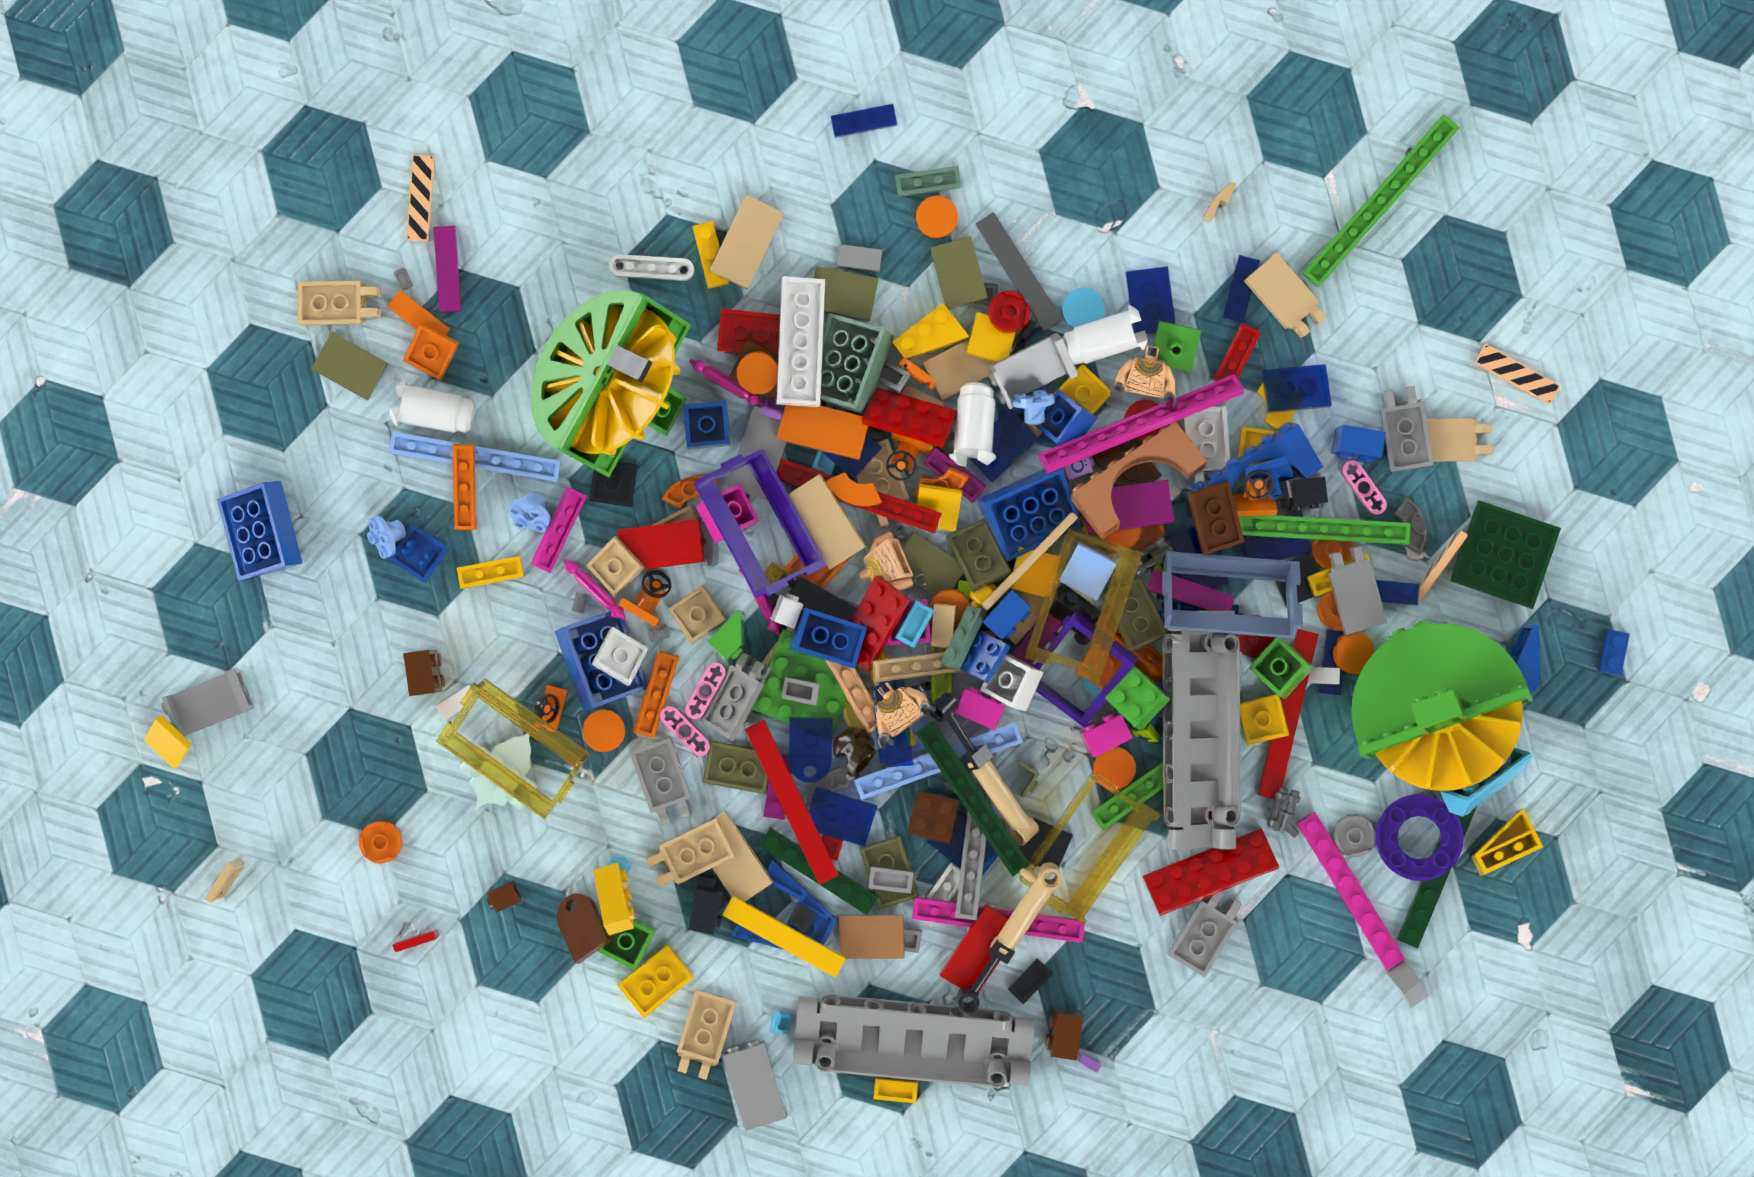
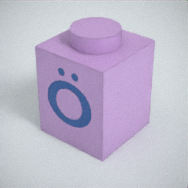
M1092 456L1063 467V471L1067 481L1092 473V468L1095 467Z

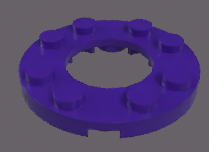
M1421 794L1402 797L1389 805L1378 821L1375 835L1377 850L1385 865L1397 875L1414 881L1432 880L1449 871L1460 857L1464 840L1463 829L1458 816L1449 812L1443 801ZM1411 817H1426L1433 821L1440 830V846L1428 858H1411L1399 846L1397 838L1399 828L1403 822Z

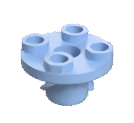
M1045 390L1033 391L1032 395L1016 393L1013 394L1012 399L1013 407L1024 409L1025 423L1029 425L1043 423L1045 421L1044 410L1046 406L1055 403L1053 394H1046Z
M538 493L524 495L523 499L511 502L508 508V513L514 520L513 524L519 529L528 528L544 532L551 520L549 513L544 509L547 508L545 505L546 500Z
M380 516L368 519L370 532L367 533L369 542L372 545H376L381 558L385 559L393 556L396 550L395 542L402 540L406 536L404 525L399 520L385 522Z

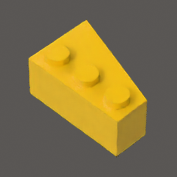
M942 303L892 342V346L902 358L912 360L961 341L963 342L969 339V335L944 303Z
M1522 808L1492 835L1471 858L1480 876L1543 848V845L1524 808Z
M618 863L593 869L603 925L608 935L633 929V920L636 919L633 906H631L632 896L626 870H622Z

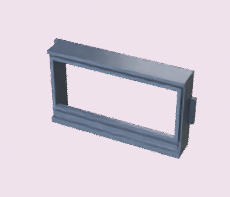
M1166 552L1163 563L1164 572L1162 573L1164 628L1281 638H1295L1298 627L1303 628L1302 604H1299L1297 600V585L1301 583L1299 562ZM1171 573L1286 582L1288 619L1172 610Z

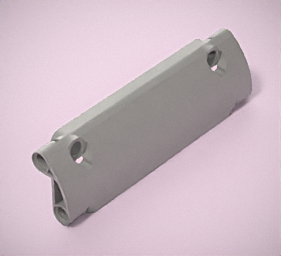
M1198 611L1210 613L1235 614V611ZM1167 629V631H1171V634L1165 635L1162 643L1163 692L1171 700L1163 707L1164 821L1167 826L1173 827L1169 829V849H1236L1235 826L1239 823L1241 817L1239 639L1235 634ZM1208 639H1211V647L1207 646ZM1209 811H1212V819L1208 817Z
M825 995L820 1003L818 998L799 996L792 1064L810 1066L815 1064L820 1071L983 1087L999 1088L1004 1086L1006 1082L1012 1085L1029 1086L1035 1019L1015 1017V1020L1012 1021V1015L1009 1012L978 1008L973 1013H964L960 1010L959 1006L842 995ZM823 1039H830L831 1043H823ZM994 1055H1000L1002 1059H994Z

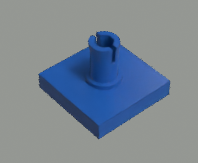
M1287 456L1244 468L1246 476L1251 471L1257 469L1265 470L1271 474L1274 479V489L1269 495L1270 499H1277L1283 496L1279 482L1295 478ZM1255 473L1250 478H1263L1268 475L1265 473ZM1271 479L1267 483L1268 491L1271 487Z

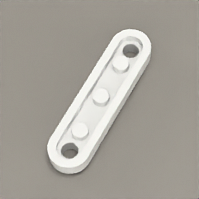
M615 255L609 261V269L617 277L687 281L693 277L695 272L692 262L684 258ZM618 263L624 264L622 270L616 268ZM682 267L688 268L686 274L680 273Z

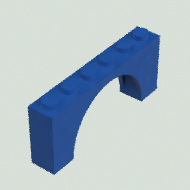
M1286 422L1278 428L1279 431L1263 437L1258 445L1245 449L1243 451L1244 454L1239 458L1235 457L1227 461L1226 466L1221 470L1212 471L1208 475L1209 478L1203 482L1198 481L1194 483L1188 492L1225 480L1230 481L1232 489L1237 477L1244 468L1264 459H1277L1287 456L1292 469L1298 477L1305 479L1322 469L1323 465L1300 425Z

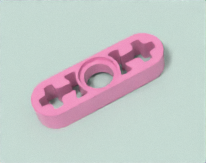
M1354 460L1345 462L1341 467V474L1365 509L1372 515L1383 513L1387 507L1386 500L1360 463ZM1347 466H1355L1356 470L1354 471V473L1357 477L1362 475L1363 478L1358 479L1355 483H1353L1352 480L1356 478L1353 474H1347ZM1360 482L1368 483V493L1362 494L1359 492L1358 485ZM1374 492L1375 496H1372L1375 502H1381L1379 505L1380 510L1372 509L1373 502L1371 499L1366 501L1364 497H1368Z
M715 662L707 667L685 708L687 716L691 719H699L706 712L726 675V668L723 664ZM719 666L722 675L715 677L714 682H718L715 687L713 683L705 681V678L707 676L711 679L713 675L711 668ZM704 684L712 688V693L708 697H703L700 694V687ZM697 695L701 700L707 701V703L704 705L701 702L699 706L701 713L692 715L690 706L697 704L698 700L694 699Z
M668 706L661 711V721L695 755L703 756L708 753L710 749L709 740L676 707ZM674 711V718L679 721L681 717L684 721L679 723L676 729H674L672 725L675 723L671 719L668 721L665 719L667 716L665 712ZM682 725L690 726V736L683 737L680 735L679 729ZM695 732L699 735L695 739L698 742L704 741L706 743L704 745L705 751H697L695 749L697 745L694 741L691 744L687 742V740L693 738Z

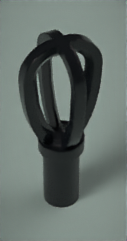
M1029 320L1025 325L1023 332L1020 333L1019 338L1011 348L1009 356L1013 355L1016 347L1022 340H1024L1023 349L1028 347V341L1035 326L1034 321Z

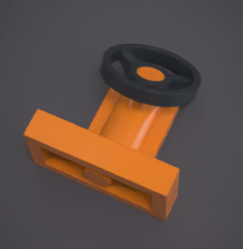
M892 433L891 439L900 442L897 450L888 457L886 469L893 479L904 481L911 478L915 473L916 458L919 451L929 456L934 445ZM894 455L891 464L889 465V460ZM913 465H914L913 472L910 474L909 472L911 471V469H912V467H913ZM889 468H896L899 472L904 471L907 477L898 478L890 472Z
M1257 469L1251 471L1246 476L1242 494L1233 495L1238 517L1277 514L1276 501L1269 498L1274 489V479L1269 472ZM1255 473H1265L1268 475L1263 478H1250ZM1271 479V487L1269 491L1265 493L1267 483Z
M649 571L642 579V590L634 603L626 598H622L618 605L657 627L661 619L653 615V612L660 600L669 594L672 584L670 578L665 573ZM652 575L663 577L668 584H663L659 579H654ZM647 576L649 577L650 583L648 581H646V583L644 582Z
M546 685L544 695L540 696L535 706V717L537 719L535 726L557 732L568 690Z

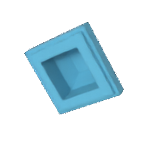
M612 856L608 865L618 863L622 870H626L628 875L631 865L625 857Z
M776 1011L771 1018L770 1032L786 1034L793 1014Z

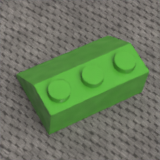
M737 610L708 641L726 660L731 658L737 659L744 651L742 648L745 644L744 613L740 610Z

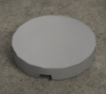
M1357 814L1341 818L1335 824L1332 832L1333 842L1338 850L1350 857H1361L1369 853L1376 841V830L1373 824L1365 817Z

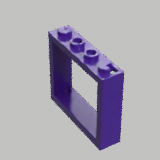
M1075 611L1071 617L1067 615L1060 625L1063 627L1059 633L1055 631L1048 640L1051 644L1048 648L1042 647L1036 655L1038 661L1035 665L1032 663L1029 665L1040 670L1072 627H1075L1122 662V665L1085 712L1081 711L1040 680L1035 691L1081 726L1086 727L1105 703V697L1127 675L1138 657Z

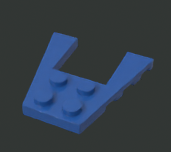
M772 860L766 870L773 880L772 885L799 899L786 925L824 945L838 919L775 860ZM737 924L731 935L732 937L782 949Z

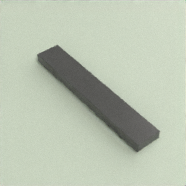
M993 212L975 224L1019 294L1025 298L1024 300L1027 305L1029 304L1030 311L1042 330L1045 332L1061 322L1063 319L995 213Z

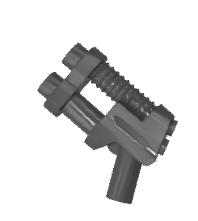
M1160 536L1155 539L1156 541L1148 544V546L1139 551L1132 552L1128 560L1131 565L1135 563L1138 565L1134 567L1138 575L1141 573L1146 574L1151 567L1163 564L1166 552H1174L1170 541ZM1151 553L1153 557L1143 562L1141 558Z
M1280 787L1279 791L1275 793L1276 798L1270 817L1267 820V826L1281 833L1286 831L1295 838L1299 831L1290 824V821L1295 818L1294 810L1296 804L1300 802V792L1291 790V793H1287V788ZM1284 800L1288 801L1286 810L1281 809Z

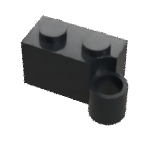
M1325 477L1279 482L1283 496L1276 500H1281L1282 508H1288L1289 512L1299 511L1301 506L1309 505L1310 509L1323 508L1322 504L1328 502Z
M1067 586L1047 612L1062 622L1067 615L1071 617L1076 611L1093 624L1102 611ZM1075 627L1071 628L1075 632L1074 639L1078 644L1086 645L1090 642L1091 639Z
M700 874L688 930L714 935L715 929H720L722 916L718 914L720 908L724 909L726 896L722 895L723 890L715 889L717 878Z

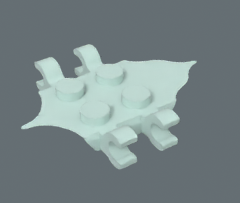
M531 732L523 736L512 737L504 743H497L492 751H489L479 743L475 745L472 751L485 759L480 768L477 769L467 761H464L460 767L461 770L472 776L469 783L477 794L475 810L488 803L505 806L507 802H510L519 810L525 805L526 802L514 795V792L520 784L531 792H534L538 786L537 783L526 777L531 769L529 764L531 754L529 737Z

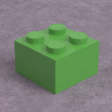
M1276 637L1249 667L1269 688L1284 699L1314 668L1312 664L1281 637Z
M1135 666L1105 697L1118 712L1139 730H1142L1171 700L1146 674Z
M637 918L633 920V929L610 935L612 941L598 950L601 954L633 970L638 968L657 930Z

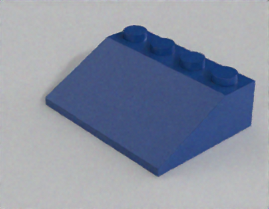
M1062 468L1048 474L1043 469L978 499L985 520L1006 561L1036 549L1070 513H1074L1078 519L1060 537L1084 527L1077 507L1071 501L1072 494Z
M281 481L263 482L217 499L238 581L284 570L303 563Z
M611 611L555 631L584 712L640 692L647 687V681L641 665L629 686L591 665L611 627L630 637L625 621L612 617Z

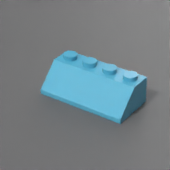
M1514 748L1506 762L1485 780L1462 789L1440 791L1448 811L1462 817L1469 814L1472 809L1485 802L1495 792L1501 790L1509 781L1517 778L1527 768L1532 754Z

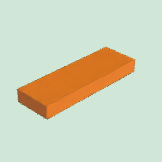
M401 290L398 291L387 305L389 309L416 330L419 324L423 322L445 335H448L451 331L450 328Z

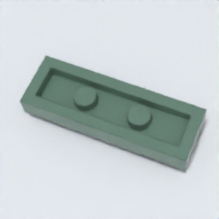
M958 166L895 175L898 198L961 188Z
M967 605L940 662L941 664L960 670L984 620L986 611Z

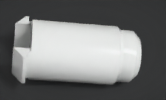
M1128 305L1129 310L1074 327L1072 331L1064 333L1062 338L1073 364H1088L1140 346L1144 350L1148 342L1145 330L1134 333L1132 323L1141 321L1139 311Z
M407 380L402 381L396 386L397 397H402L400 409L390 407V417L395 426L398 427L399 423L454 433L457 431L467 432L472 429L476 414V404L473 399L465 398L460 394L408 385Z
M971 382L960 388L956 407L953 454H949V457L957 465L967 467V458H978L977 460L986 465H989L996 459V456L992 453L995 415L994 390L987 384Z

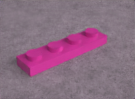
M566 487L530 563L531 565L551 573L583 506L586 495Z

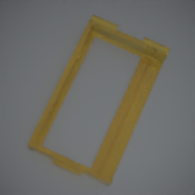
M1068 528L1025 658L1048 666L1053 662L1076 670L1075 675L1100 682L1142 552H1136ZM1073 540L1120 555L1084 663L1037 647Z
M486 678L478 685L472 683L460 702L463 705L462 709L453 723L449 721L436 742L545 820L554 810L557 803H562L575 784L573 782L574 778L591 754ZM478 698L574 767L553 800L457 732Z
M1097 771L1095 773L1091 772L1030 859V866L1025 869L1033 873L1095 782L1135 807L1070 902L1067 903L1054 893H1051L1045 902L1059 913H1062L1063 910L1083 924L1087 921L1085 915L1152 820L1156 822L1161 815L1139 800L1137 802L1117 789L1118 785ZM1019 875L1020 881L1030 887L1032 882Z

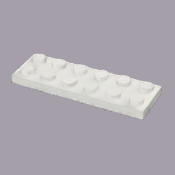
M782 276L776 404L820 406L825 279Z

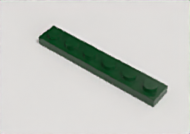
M770 827L759 846L819 884L801 846ZM837 870L839 876L820 884L866 915H868L879 898L878 895Z

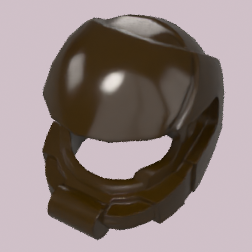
M848 728L837 735L833 742L835 759L847 755L848 771L846 778L848 780L858 778L859 773L868 766L877 752L874 748V739L866 730L861 728Z

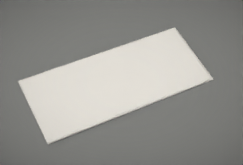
M1314 667L1310 671L1307 683L1339 684L1340 668Z

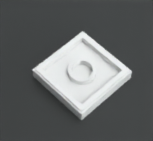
M611 627L591 665L629 686L649 648L616 628Z

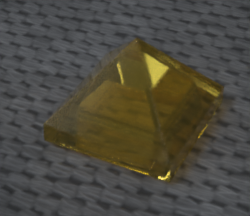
M773 562L770 563L764 572L770 584L780 580L783 574L789 575L788 572Z

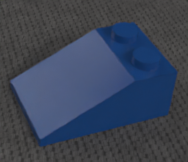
M802 608L789 650L855 668L867 627L812 609Z
M1524 624L1510 652V656L1521 670L1532 693V691H1536L1540 680H1538L1540 676L1539 626L1536 624Z

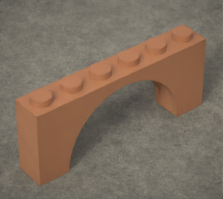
M1177 422L1163 426L1154 437L1152 435L1148 436L1137 449L1134 447L1129 449L1121 460L1118 461L1116 459L1112 461L1102 473L1100 471L1096 472L1090 477L1089 482L1084 485L1081 483L1072 490L1071 501L1101 540L1119 528L1120 520L1113 509L1111 491L1114 483L1124 471L1137 464L1156 462L1175 468L1189 480L1205 469L1207 460Z

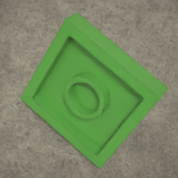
M1159 321L1153 346L1159 347L1157 359L1164 360L1165 365L1170 368L1191 372L1201 329Z

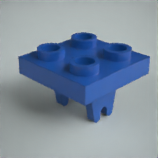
M413 524L396 548L395 554L389 559L423 583H427L450 548Z
M978 630L960 670L989 684L1010 646Z

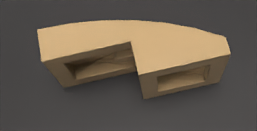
M1232 182L1220 191L1206 210L1203 221L1210 223L1213 220L1219 204L1227 206L1237 183Z

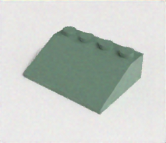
M829 313L823 329L820 401L864 415L874 394L894 335L885 328Z

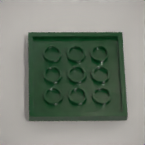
M1478 500L1466 532L1468 537L1461 546L1450 582L1529 609H1534L1561 528Z

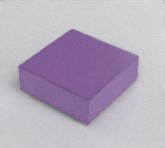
M766 397L760 414L781 420L785 405L776 404V399Z
M1081 1051L1078 1056L1079 1062L1094 1072H1098L1101 1068L1100 1062Z

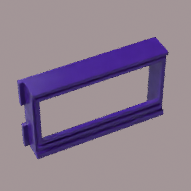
M763 449L746 457L740 454L720 464L722 468L703 476L694 483L756 598L765 593L769 596L787 587V582L802 574L808 576L827 566ZM747 464L804 568L773 584H770L714 481Z

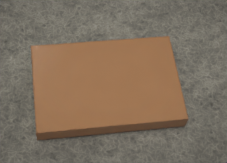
M904 914L839 915L840 954L846 957V959H904Z

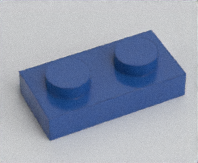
M1606 629L1598 671L1615 675L1622 674L1630 633Z

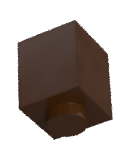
M514 880L488 892L489 897L486 898L489 907L495 909L496 913L523 900Z

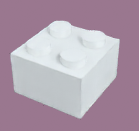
M1006 654L989 684L983 682L980 691L1014 709L1026 711L1044 672L1010 654Z

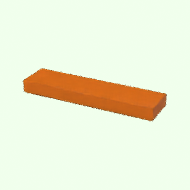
M453 444L454 530H476L475 444Z
M658 650L635 722L634 733L651 738L655 737L660 721V713L664 708L679 656Z

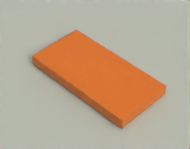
M785 405L776 439L860 460L869 426L862 424L863 416L824 406Z

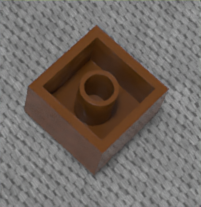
M437 649L403 653L409 696L443 692L442 687H445V680L443 674L440 675L439 666H442L441 654L437 653Z
M917 791L908 827V835L950 845L959 810V800Z
M1054 1007V1013L1050 1012L1048 1025H1050L1051 1034L1046 1035L1045 1047H1047L1051 1057L1077 1061L1083 1016L1080 1011Z

